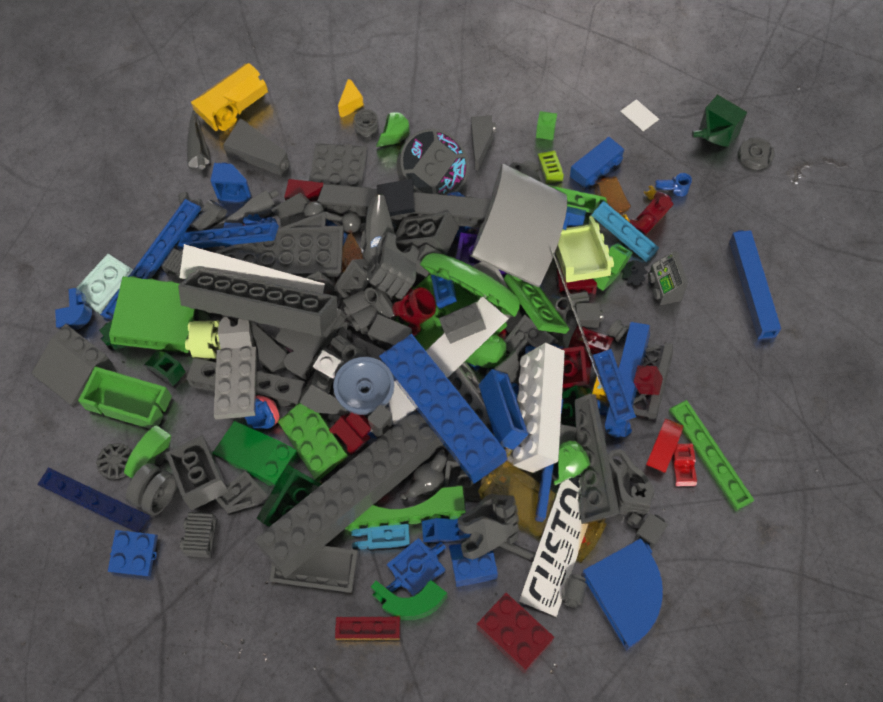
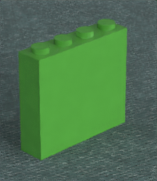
M123 276L109 333L111 344L189 353V350H186L185 341L189 336L188 323L195 321L197 309L181 306L178 288L180 283Z

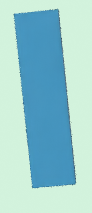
M605 201L592 213L591 216L645 262H648L659 249L656 244Z

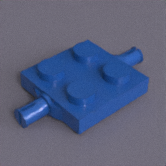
M419 538L416 539L386 564L395 577V580L386 586V589L393 593L401 586L412 597L420 593L430 580H436L446 571L437 557L440 552L446 549L445 545L440 541L431 549L425 546Z

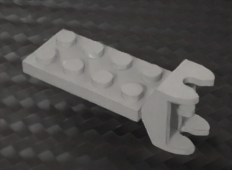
M224 317L218 326L221 350H217L214 418L216 420L255 416L257 349L250 329L249 320L239 318L237 326L232 327L230 320Z

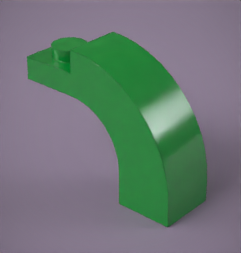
M432 580L426 584L420 593L409 598L394 595L378 581H375L371 586L372 592H374L372 596L380 603L385 601L382 606L383 611L392 617H400L401 620L424 618L435 612L448 597L447 592Z

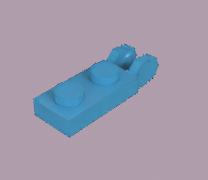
M409 524L385 525L352 530V536L354 537L368 535V541L353 542V549L407 547L410 545Z

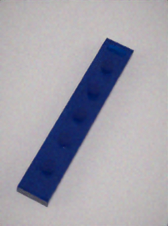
M49 467L37 484L39 487L133 532L143 533L152 518L148 514Z

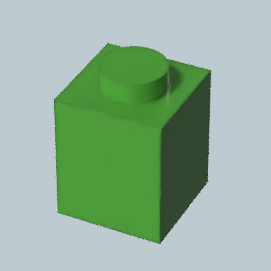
M540 111L536 138L553 140L557 113Z

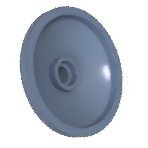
M359 357L345 363L338 370L333 385L335 397L339 404L347 411L360 415L372 414L379 405L385 407L391 400L395 387L393 374L387 365L371 357ZM363 389L369 390L367 393L362 392Z

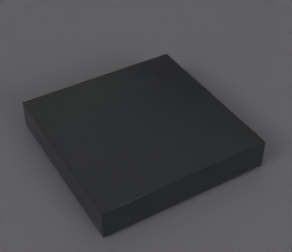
M413 179L377 185V194L385 196L390 216L415 212Z

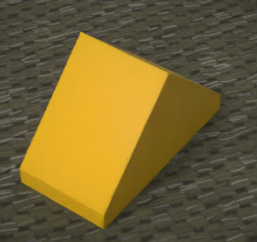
M350 79L347 80L338 104L340 117L349 115L364 107L363 96Z

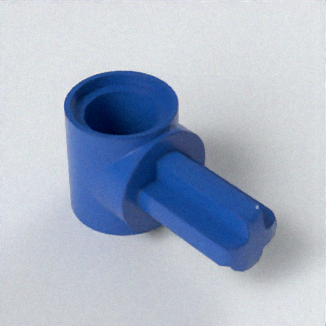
M680 173L673 177L672 180H656L655 188L656 190H672V193L677 196H685L688 194L692 178L687 173Z

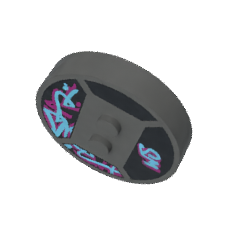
M424 129L416 132L402 145L397 156L396 167L400 181L413 179L414 192L436 193L439 195L458 192L468 176L469 163L464 148L455 137L442 130Z

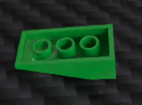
M236 421L232 423L213 451V455L243 472L246 470L250 476L271 488L275 487L287 464L294 468L300 459L297 450Z

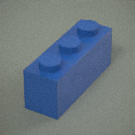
M607 137L571 166L570 177L584 189L594 185L599 177L605 176L614 165L617 166L622 162L624 148L612 138Z

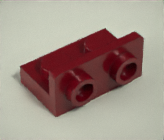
M577 325L571 337L568 348L586 347L579 325ZM582 327L592 357L597 353L610 349L614 338Z

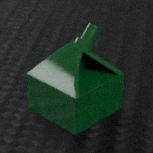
M717 94L705 108L699 130L692 131V137H701L712 143L729 147L740 134L747 111Z

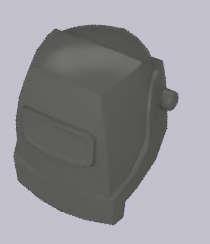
M514 351L506 354L505 361L495 368H487L485 370L486 374L492 369L506 373L510 383L517 384L521 367L518 362V356Z

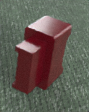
M352 412L341 416L329 429L331 433L337 434L347 445V451L351 455L358 452L370 439L368 433L372 430L368 419L364 415Z

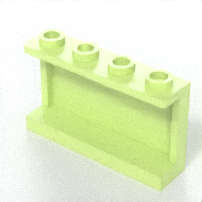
M592 216L589 217L588 225L570 227L566 230L562 229L555 252L566 282L611 276V268L614 267L613 257L609 256V248L607 244H604L603 233H600L599 223L595 222Z

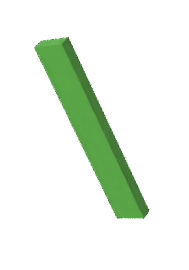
M685 400L671 407L669 412L678 424L684 426L683 433L689 442L693 444L695 451L734 510L737 511L754 501L753 497L689 402Z

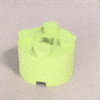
M218 320L188 323L189 336L185 341L186 350H190L193 358H217V350H221L218 337L220 322Z

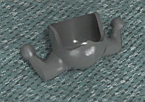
M444 449L438 450L431 463L420 465L413 471L410 480L411 486L406 492L401 493V500L406 501L408 498L417 497L420 494L433 495L443 487L445 477L442 470L447 462V455Z

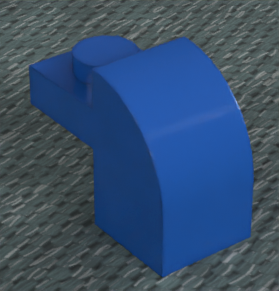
M77 288L68 289L69 307L55 309L56 327L61 329L66 324L75 331L83 328L89 322L92 316V309L85 305V294Z

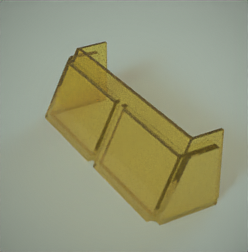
M510 450L507 454V458L511 454L512 450ZM505 461L491 471L478 490L482 499L489 494L515 496L519 517L518 524L524 528L528 527L530 532L540 539L557 494L550 490L546 518L543 522L536 521L535 515L540 483L508 461ZM602 519L599 523L596 521L588 524L585 532L586 542L581 544L575 562L579 561L582 563L595 548L607 525L604 522L606 519Z

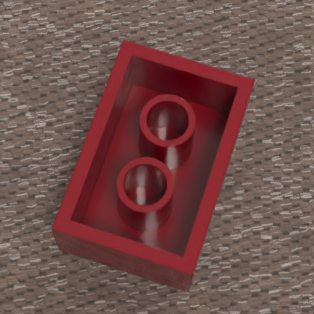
M505 593L477 623V630L524 674L551 645L555 638L508 593Z

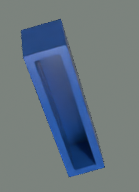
M492 369L479 383V388L495 438L502 447L514 450L528 436V432L508 374Z

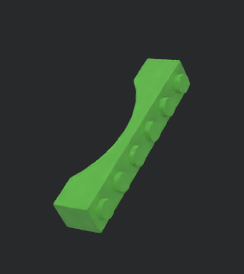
M463 486L441 488L425 502L404 509H387L372 505L345 529L352 531L363 527L401 525V523L405 522L419 524L422 520L450 517V519H458L466 513Z

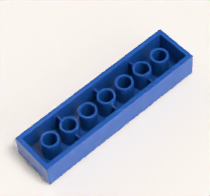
M412 334L379 356L381 362L387 365L392 372L394 381L473 484L508 460L502 445Z

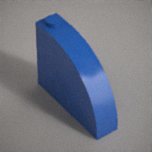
M641 538L584 569L581 576L586 578L587 586L626 650L636 645L652 628L659 615L663 598L662 579L658 566L651 555L652 550L646 542L644 543Z

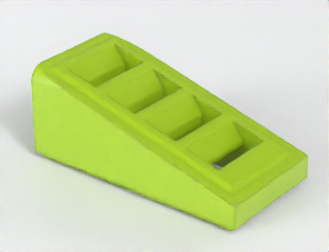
M556 152L539 153L538 159L545 184L562 182L564 174Z

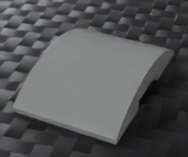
M502 163L491 194L493 196L485 220L480 227L471 257L539 287L549 268L553 253H555L567 210V195Z

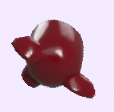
M411 287L400 301L393 303L392 311L394 315L400 316L404 322L408 323V327L412 329L411 334L415 337L421 330L420 324L435 314L436 304L433 295L426 288L412 290Z

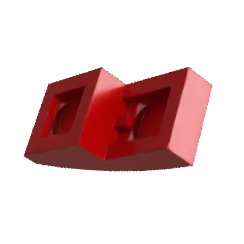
M677 444L673 453L675 486H696L697 484L693 444Z

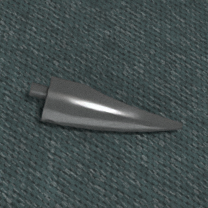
M193 109L187 139L188 167L204 169L206 164L211 163L210 154L201 130L198 114Z
M275 189L269 193L265 190L251 198L237 212L211 229L223 228L224 222L242 223L244 225V217L250 214L252 217L258 214L260 218L272 214L271 209L276 207L272 199L279 196L277 190Z

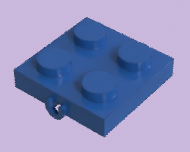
M115 530L108 572L151 577L153 560L157 558L155 549L158 535Z

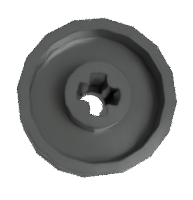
M152 463L145 464L130 481L126 492V501L137 508L141 507L144 512L152 516L158 515L169 504L175 493L177 482L174 475L167 471H162L160 467Z

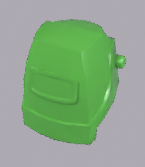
M393 112L387 115L383 133H381L376 147L398 144L409 137V122L401 113Z
M492 334L465 361L483 368H495L506 359V342L497 335Z
M567 441L559 445V477L554 481V485L574 478L590 465L587 452L578 442Z

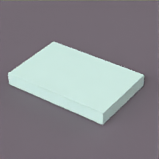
M107 254L76 288L85 294L86 305L101 314L119 290L122 277H128L133 269Z

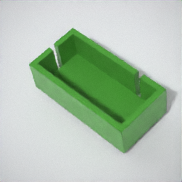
M94 367L78 401L88 411L98 414L103 413L108 417L152 429L155 425L159 426L163 418L161 411H166L172 395L166 387Z

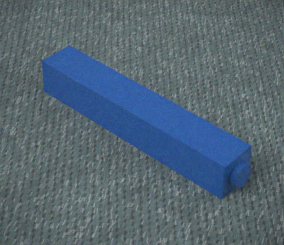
M736 231L732 234L729 244L757 339L777 337L781 326L752 231Z
M630 322L619 366V371L632 407L637 391L634 384L637 366H643L650 337V325ZM609 406L605 422L606 433L612 437H626L630 419L617 424L611 406Z

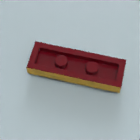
M336 617L335 640H400V617Z

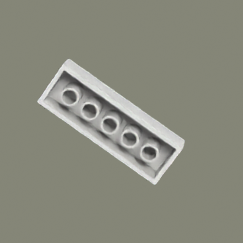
M547 343L523 355L520 360L521 369L517 401L528 436L514 449L513 466L532 473L558 462L565 351Z

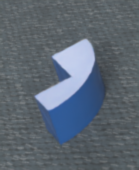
M435 518L422 521L423 542L464 541L471 534L464 533L458 528V519Z

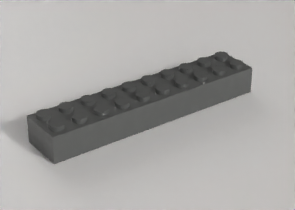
M414 410L254 540L262 553L285 578L288 577L441 449L443 443L423 417Z

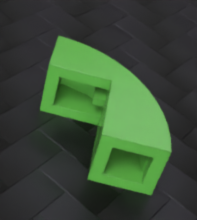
M619 243L611 246L609 256H612L614 261V267L611 268V276L592 278L597 282L599 289L604 291L616 279L633 252Z
M157 425L150 429L132 451L126 463L124 473L133 478L136 472L145 464H155L156 456L170 446L171 435Z

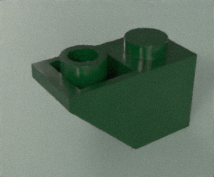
M156 351L144 364L145 367L172 386L186 373L180 362L161 351Z

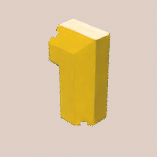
M247 63L191 101L194 111L215 131H218V129L226 131L237 122V113L240 115L245 108L268 93L266 83L263 79L260 81L258 70L250 63Z

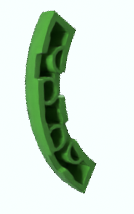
M431 253L420 263L431 275L452 280L470 292L486 298L501 313L513 317L516 316L520 306L518 297L504 285L475 267L440 253Z

